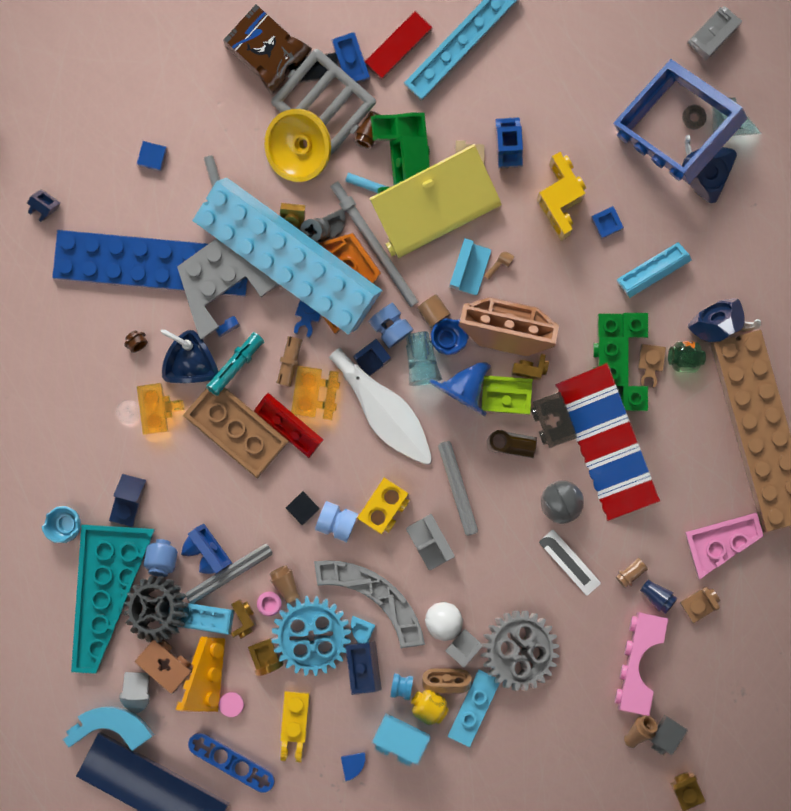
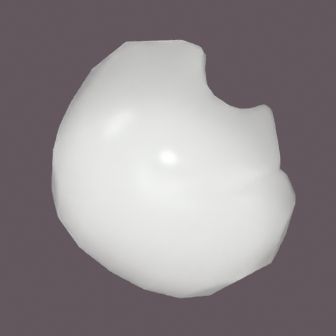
M444 601L435 603L428 609L425 624L432 637L441 641H449L455 639L461 633L463 618L455 605Z

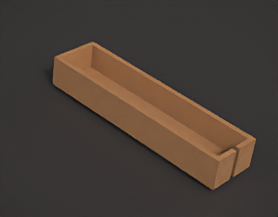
M760 329L739 335L736 338L731 337L719 342H713L710 347L762 532L791 526V434L762 331Z

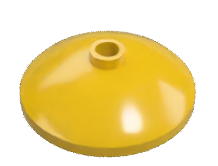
M289 109L278 114L267 128L264 140L265 153L269 164L278 175L289 181L304 182L314 179L325 169L331 155V139L325 124L318 116L304 109ZM304 140L307 141V148L303 144Z

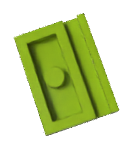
M485 375L481 409L485 412L530 415L533 379Z

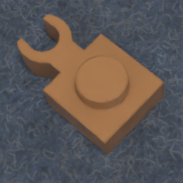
M641 344L638 369L645 370L640 380L641 386H644L646 378H651L653 380L652 388L656 387L657 377L655 376V371H663L666 347Z

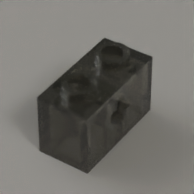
M561 392L533 401L534 407L531 408V412L535 422L540 421L543 430L539 431V435L543 445L548 444L549 448L578 439ZM551 414L560 419V421L556 422L557 427L555 428L552 425H547V421L550 420L549 415Z

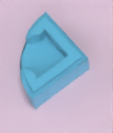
M352 616L351 630L354 638L358 643L369 642L375 624Z

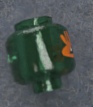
M679 340L674 346L669 348L668 363L677 372L696 373L700 366L705 364L706 353L702 351L701 345L698 342Z

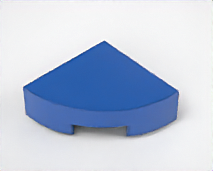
M232 316L225 320L224 324L219 325V328L215 331L220 338L238 328L240 324L236 317Z
M365 752L341 756L345 781L355 778L361 772L365 764Z

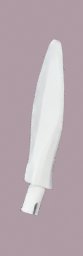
M341 348L335 350L329 356V359L344 374L343 377L354 390L373 431L387 445L401 454L422 464H431L432 459L425 434L410 406L400 396L367 375L358 364H354Z

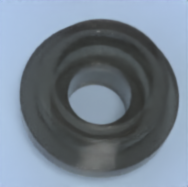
M698 105L687 107L682 114V121L689 129L701 128L707 119L705 110ZM696 114L698 121H691L690 115Z

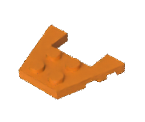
M354 233L320 243L322 247L373 284L381 275V271ZM323 317L334 334L340 331V328Z

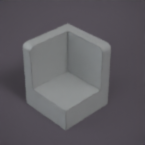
M463 630L445 651L462 667H465L482 646L467 630Z

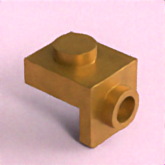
M239 599L232 603L231 606L243 626L232 632L231 635L232 637L238 635L241 639L252 633L251 627L256 624L251 617L254 612L247 601L243 603Z

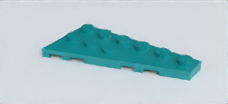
M81 525L71 672L94 674L98 672L124 608L123 603L127 601V593L131 591L144 559L146 548L151 542L155 529Z

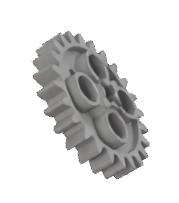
M513 611L512 616L509 613H504V620L501 618L495 619L497 626H488L492 633L483 635L488 639V643L481 644L483 648L487 649V652L481 654V657L488 658V661L483 666L492 668L488 675H497L494 682H503L504 688L511 686L512 690L518 691L519 688L528 691V686L537 688L536 680L539 683H545L543 675L551 676L552 673L549 667L557 666L552 662V658L559 657L558 654L553 653V649L558 648L559 645L552 643V640L557 635L549 634L552 626H544L546 619L540 618L537 620L538 614L532 613L530 616L529 611H522L521 615L519 611ZM522 627L526 631L523 639L519 636V631ZM505 642L507 644V652L503 655L501 645ZM536 647H538L540 653L537 659L533 656V651ZM517 662L521 664V671L516 674L514 668Z

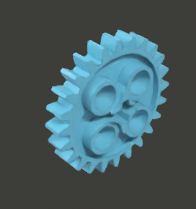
M305 596L304 603H301L296 598V606L293 607L287 603L289 611H279L283 617L282 620L274 619V622L279 626V628H272L271 630L272 633L278 635L271 639L272 643L279 644L274 648V652H282L279 656V661L287 659V669L295 665L294 672L296 674L301 668L305 676H307L309 670H313L314 675L317 676L318 669L320 668L326 674V666L330 665L332 668H336L335 659L343 661L340 652L346 653V647L343 645L351 643V640L345 637V635L351 633V630L343 628L349 623L348 619L340 620L344 612L339 611L335 613L337 605L334 603L328 607L327 598L322 604L319 603L318 596H315L313 602H310L308 596ZM319 617H326L329 623L326 627L319 628L315 625L316 620ZM294 620H302L304 622L303 629L299 631L293 630L291 628L292 622ZM309 631H313L317 635L314 636L313 641H309L308 637L295 640L289 639L291 636H308ZM329 631H332V632H333V635H331V636L318 635V634L327 633V632H329ZM322 641H328L332 644L327 652L320 651L318 645ZM298 644H304L307 647V651L302 655H297L294 652V648Z

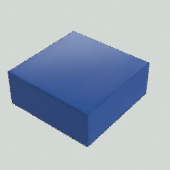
M143 141L137 165L161 171L167 147Z
M614 206L591 216L601 239L624 228Z

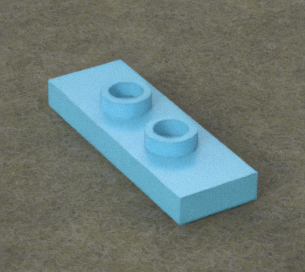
M677 242L616 280L630 298L692 261L690 254Z
M188 603V607L183 608V612L188 614L187 617H182L181 619L185 623L183 628L231 635L234 610Z
M478 670L447 737L468 747L471 746L500 684L494 682L496 677L489 676L488 673Z

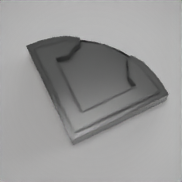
M343 209L323 217L330 225V240L337 238L344 229L345 214Z

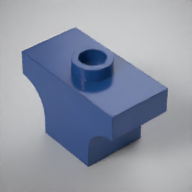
M520 117L495 119L498 168L523 167Z

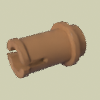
M637 558L625 570L618 571L619 575L616 576V579L624 588L627 586L631 587L633 585L632 582L647 571L648 568L640 558Z

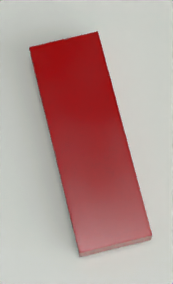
M414 11L365 60V64L382 80L432 30V26Z
M269 393L262 398L254 409L258 416L308 458L313 455L324 440Z

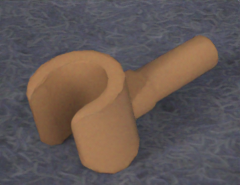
M502 252L492 268L484 276L489 280L500 268L501 264L509 267L514 256L508 252Z

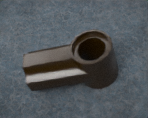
M504 430L494 431L488 436L487 446L494 453L534 458L537 437L509 433ZM500 435L504 438L505 445L503 448L494 446V436Z

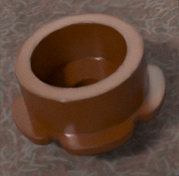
M138 331L129 333L125 338L124 346L130 349L132 353L140 351L148 343L145 338L146 334L144 332L138 333Z

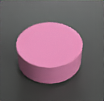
M265 592L257 600V608L265 616L276 615L282 606L281 598L274 592Z
M235 692L224 694L219 701V709L227 717L239 715L244 708L243 698Z

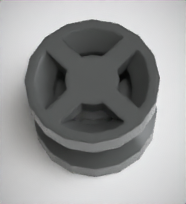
M323 218L308 219L302 223L300 231L315 242H323L330 235V225Z

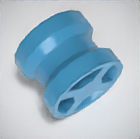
M394 673L390 697L396 698L401 696L405 700H410L414 676L401 677L399 674Z

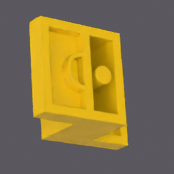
M558 152L551 157L549 163L558 181L540 191L537 202L562 241L570 236L573 230L572 225H574L569 214L563 212L583 200L586 186L581 177H575L571 169L574 166L567 155L563 157L562 153Z

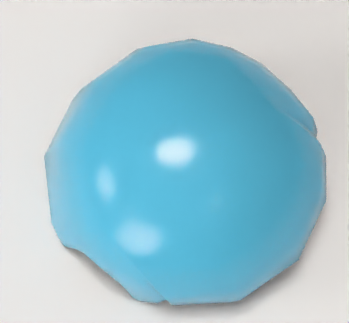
M68 506L56 507L46 514L42 531L45 537L54 543H68L74 540L80 532V516Z

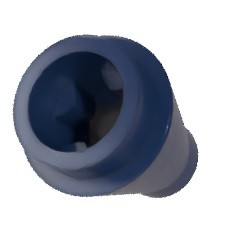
M649 579L640 589L659 612L663 611L665 614L678 599L673 595L674 592L653 583Z

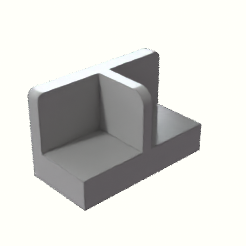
M432 514L406 528L429 570L455 557Z

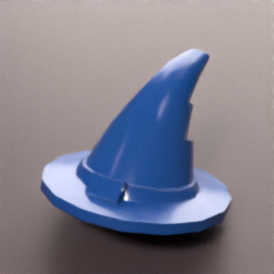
M480 362L472 365L443 383L430 379L429 383L473 411L486 416L487 413L478 406V399L482 390L481 385L484 381V376L491 368L488 363Z

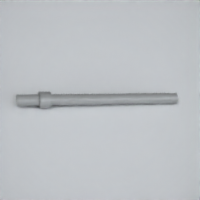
M339 181L331 185L330 187L340 200L339 205L344 212H348L409 306L412 307L417 304L418 300L355 207L356 203L353 198L347 195Z

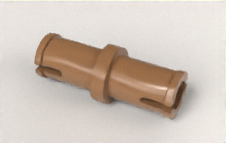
M287 336L284 355L280 357V362L282 363L276 383L291 387L295 367L299 365L297 359L303 340Z

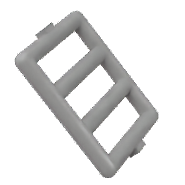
M314 49L297 70L293 69L287 76L289 78L288 81L272 98L271 103L280 112L291 109L283 100L316 61L322 64L328 71L295 109L307 110L335 77L346 87L319 117L325 125L353 93L364 102L332 139L331 154H333L350 133L354 134L359 128L358 124L373 108L376 100L319 49Z

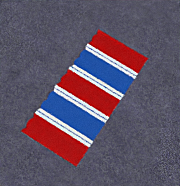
M608 363L555 384L557 389H559V396L563 400V407L567 411L568 420L572 423V430L576 434V441L580 445L581 454L585 457V464L589 468V475L593 480L594 488L598 491V498L602 503L604 513L607 515V521L660 502Z

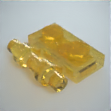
M298 366L291 412L294 415L315 418L317 409H323V419L332 420L333 411H336L337 408L335 398L336 391L340 387V382H338L339 372L329 371V378L325 380L321 379L322 369ZM320 387L327 388L325 402L318 401Z

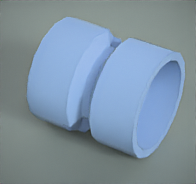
M326 501L315 530L326 535L332 532L334 538L347 543L358 513L348 509L340 511L338 505Z

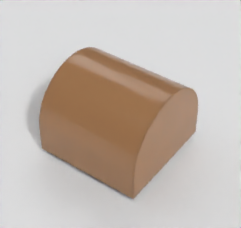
M437 294L417 307L430 328L451 315Z

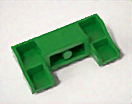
M411 112L394 115H374L371 117L373 141H390L394 185L430 167V149L427 142L425 113ZM390 187L378 188V194Z
M648 313L598 314L597 343H593V357H597V367L608 363L626 411H648V386H628L629 338H648Z

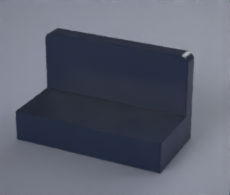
M376 642L345 645L351 694L380 691L381 680Z

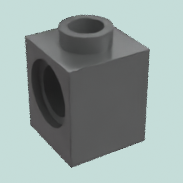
M664 715L658 724L655 736L649 739V741L654 743L651 748L662 755H665L666 752L673 755L688 730Z

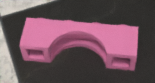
M637 612L636 617L632 616L629 631H633L631 641L627 640L624 655H628L627 664L622 665L620 671V679L623 680L622 689H617L615 703L618 704L619 710L649 716L654 691L643 683L639 674V662L643 653L648 648L664 643L668 618Z

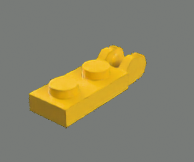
M285 691L280 761H286L288 757V741L297 742L295 759L296 762L302 761L303 743H305L309 693Z

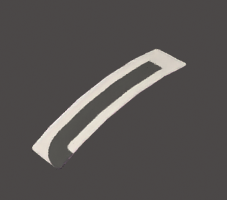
M551 530L539 541L541 546L586 596L601 584L554 530Z

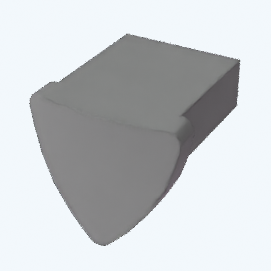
M125 672L123 691L120 693L119 699L123 706L134 714L140 713L149 703V674Z

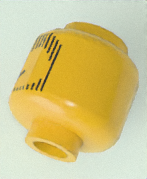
M424 690L422 693L418 691L411 700V704H413L412 714L427 725L440 724L449 710L447 700L431 690Z

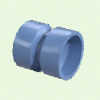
M394 303L384 307L368 321L376 332L382 333L381 339L389 349L414 330L406 319L400 318L401 312ZM390 320L393 321L394 324L388 328L386 323Z

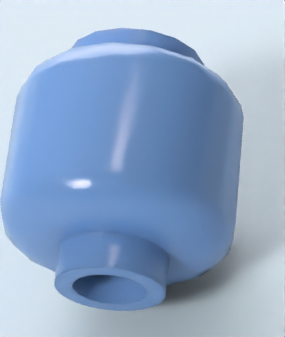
M157 539L156 543L147 546L144 567L150 575L167 577L169 573L174 571L178 551L170 545V541Z

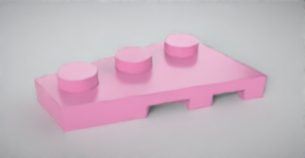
M757 513L685 532L698 580L763 537Z

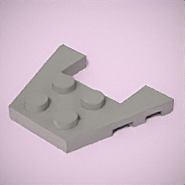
M217 238L177 266L198 336L201 340L219 328L205 306L238 282L247 278L260 297H263L279 285Z

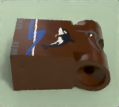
M257 4L223 40L224 46L260 77L271 94L285 81L289 65L295 63L294 66L299 65L312 51L310 46L290 36Z

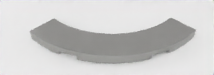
M328 560L314 561L317 586L337 585L366 595L378 604L391 620L399 638L400 648L425 645L419 621L412 607L390 582L377 573L352 563Z

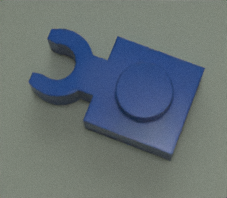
M300 300L295 316L300 317L301 321L295 325L294 333L298 334L300 327L305 326L308 328L306 336L310 338L313 333L311 323L312 321L319 323L321 314Z

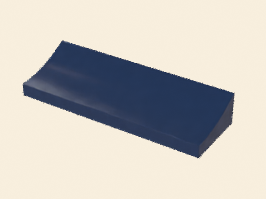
M102 732L97 734L76 777L138 811H225L229 805V802L135 750L132 751L129 747Z

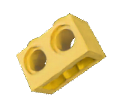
M384 477L357 519L381 535L384 531L389 533L396 523L393 517L397 511L402 513L410 500L406 497L409 493ZM390 490L396 491L399 495V500L395 504H388L384 499L386 492ZM375 511H382L385 514V521L380 525H376L371 521V515Z

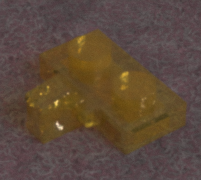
M162 383L137 386L143 435L168 432L167 418H173L172 412L185 410L183 400L170 401V396H164Z

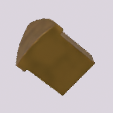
M271 638L248 647L256 668V676L271 673L284 665L283 661H279L277 653L274 652L275 647Z

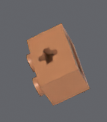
M153 639L134 662L170 694H173L193 671L189 668L191 663L182 655H179V657L171 652L173 647L164 639L160 643ZM161 659L170 660L168 664L171 667L170 670L167 668L162 670L160 668L162 666Z

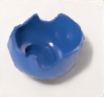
M445 318L434 325L430 334L431 344L439 353L455 355L465 348L469 335L459 326L460 319Z

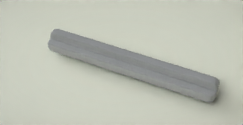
M442 442L438 445L464 532L469 536L478 532L451 442Z
M263 544L186 592V598L191 604L196 603L273 554L268 544Z

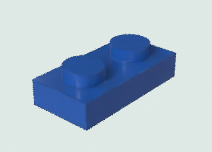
M355 32L332 39L341 69L357 83L370 79Z

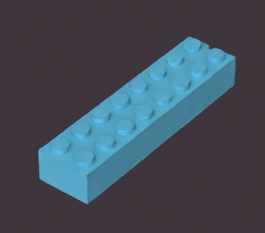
M229 178L216 181L206 197L208 201L202 204L192 221L348 335L357 330L383 290Z

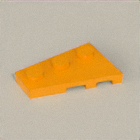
M200 637L191 663L193 671L190 679L185 681L183 689L186 691L182 702H178L176 710L218 712L225 638Z

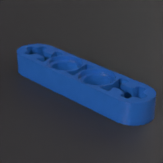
M196 733L189 739L188 748L190 752L261 793L268 792L274 786L275 777L273 773L207 734ZM203 738V744L209 748L211 743L216 745L211 750L209 758L205 756L208 751L204 748L195 749L194 739L199 740ZM222 749L227 752L228 759L225 763H217L215 761L214 753L217 750ZM246 762L249 766L248 774L244 776L238 775L235 771L236 764ZM254 767L259 770L256 772V775L259 777H263L264 774L269 776V786L264 785L263 788L260 787V781L254 777L252 782L247 780L252 775Z

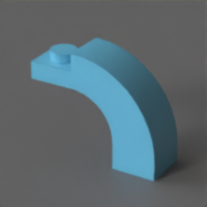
M104 706L89 710L78 716L83 725L80 727L77 723L66 731L68 736L63 740L69 748L92 731L105 728L117 732L133 751L155 734L141 717L131 711L120 707Z

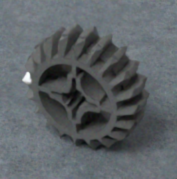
M150 576L148 580L141 579L140 585H133L134 593H127L128 597L131 598L130 602L125 601L123 603L125 606H128V611L123 612V614L130 617L125 623L133 625L130 631L138 633L137 637L139 639L146 638L147 642H152L154 639L159 643L163 639H172V634L180 633L177 626L183 627L185 625L181 619L182 617H187L188 614L183 612V608L189 606L188 603L182 602L186 597L185 593H179L182 587L174 585L173 580H166L163 576L158 578ZM157 589H160L164 592L162 596H158L157 598L151 597L149 595L152 591ZM155 620L163 624L157 629H152L148 626L150 622Z

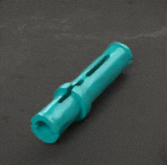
M252 332L242 346L234 350L235 354L206 385V388L212 394L218 396L244 364L252 360L251 356L264 343L262 337Z

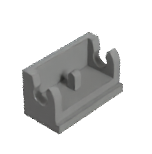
M720 7L687 44L707 61L740 26L742 20L727 7Z

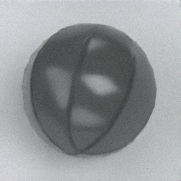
M559 480L551 483L545 488L541 496L543 513L556 523L565 524L574 521L581 514L584 507L581 490L569 481Z

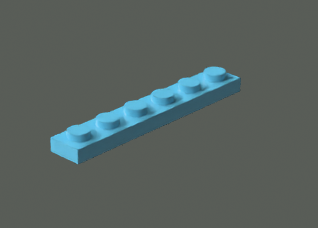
M483 0L404 82V85L422 101L518 0Z

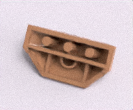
M486 298L471 304H463L459 326L479 346L526 357L555 347L559 325L556 322H552L538 308L495 298Z

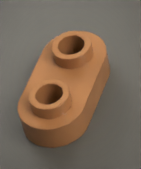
M433 668L425 671L422 676L423 688L435 693L460 694L467 692L471 688L472 676L464 669Z

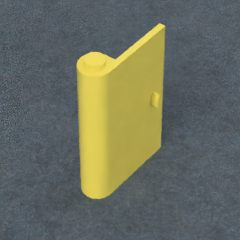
M475 145L369 198L388 236L389 242L385 245L390 255H396L398 259L502 205Z

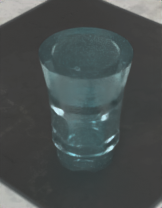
M422 331L406 335L409 385L431 384L429 383L430 379L437 382L442 380L429 333Z

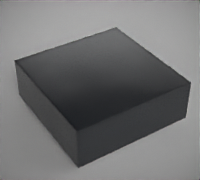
M304 491L286 507L302 526L320 510Z

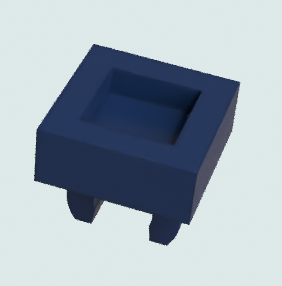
M40 189L30 196L27 202L31 206L28 213L31 215L37 210L41 213L39 221L42 222L58 209L60 202Z

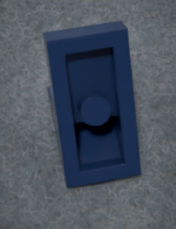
M125 474L121 475L113 495L115 500L109 521L134 527L146 480Z

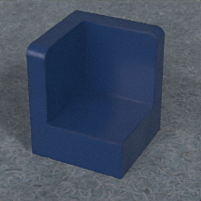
M377 339L353 356V359L360 368L369 376L391 361V357Z

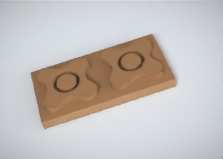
M225 387L218 396H215L206 388L183 414L188 421L257 479L289 442Z

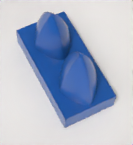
M205 524L194 528L188 533L181 555L194 556L201 553L203 557L199 565L200 573H218L232 564Z

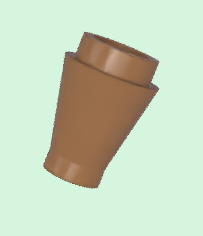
M287 565L279 567L269 574L271 577L270 582L282 595L286 603H291L300 597L297 592L292 569L289 570Z
M647 715L638 717L628 734L624 737L626 745L634 748L638 744L654 737L658 728L656 721Z

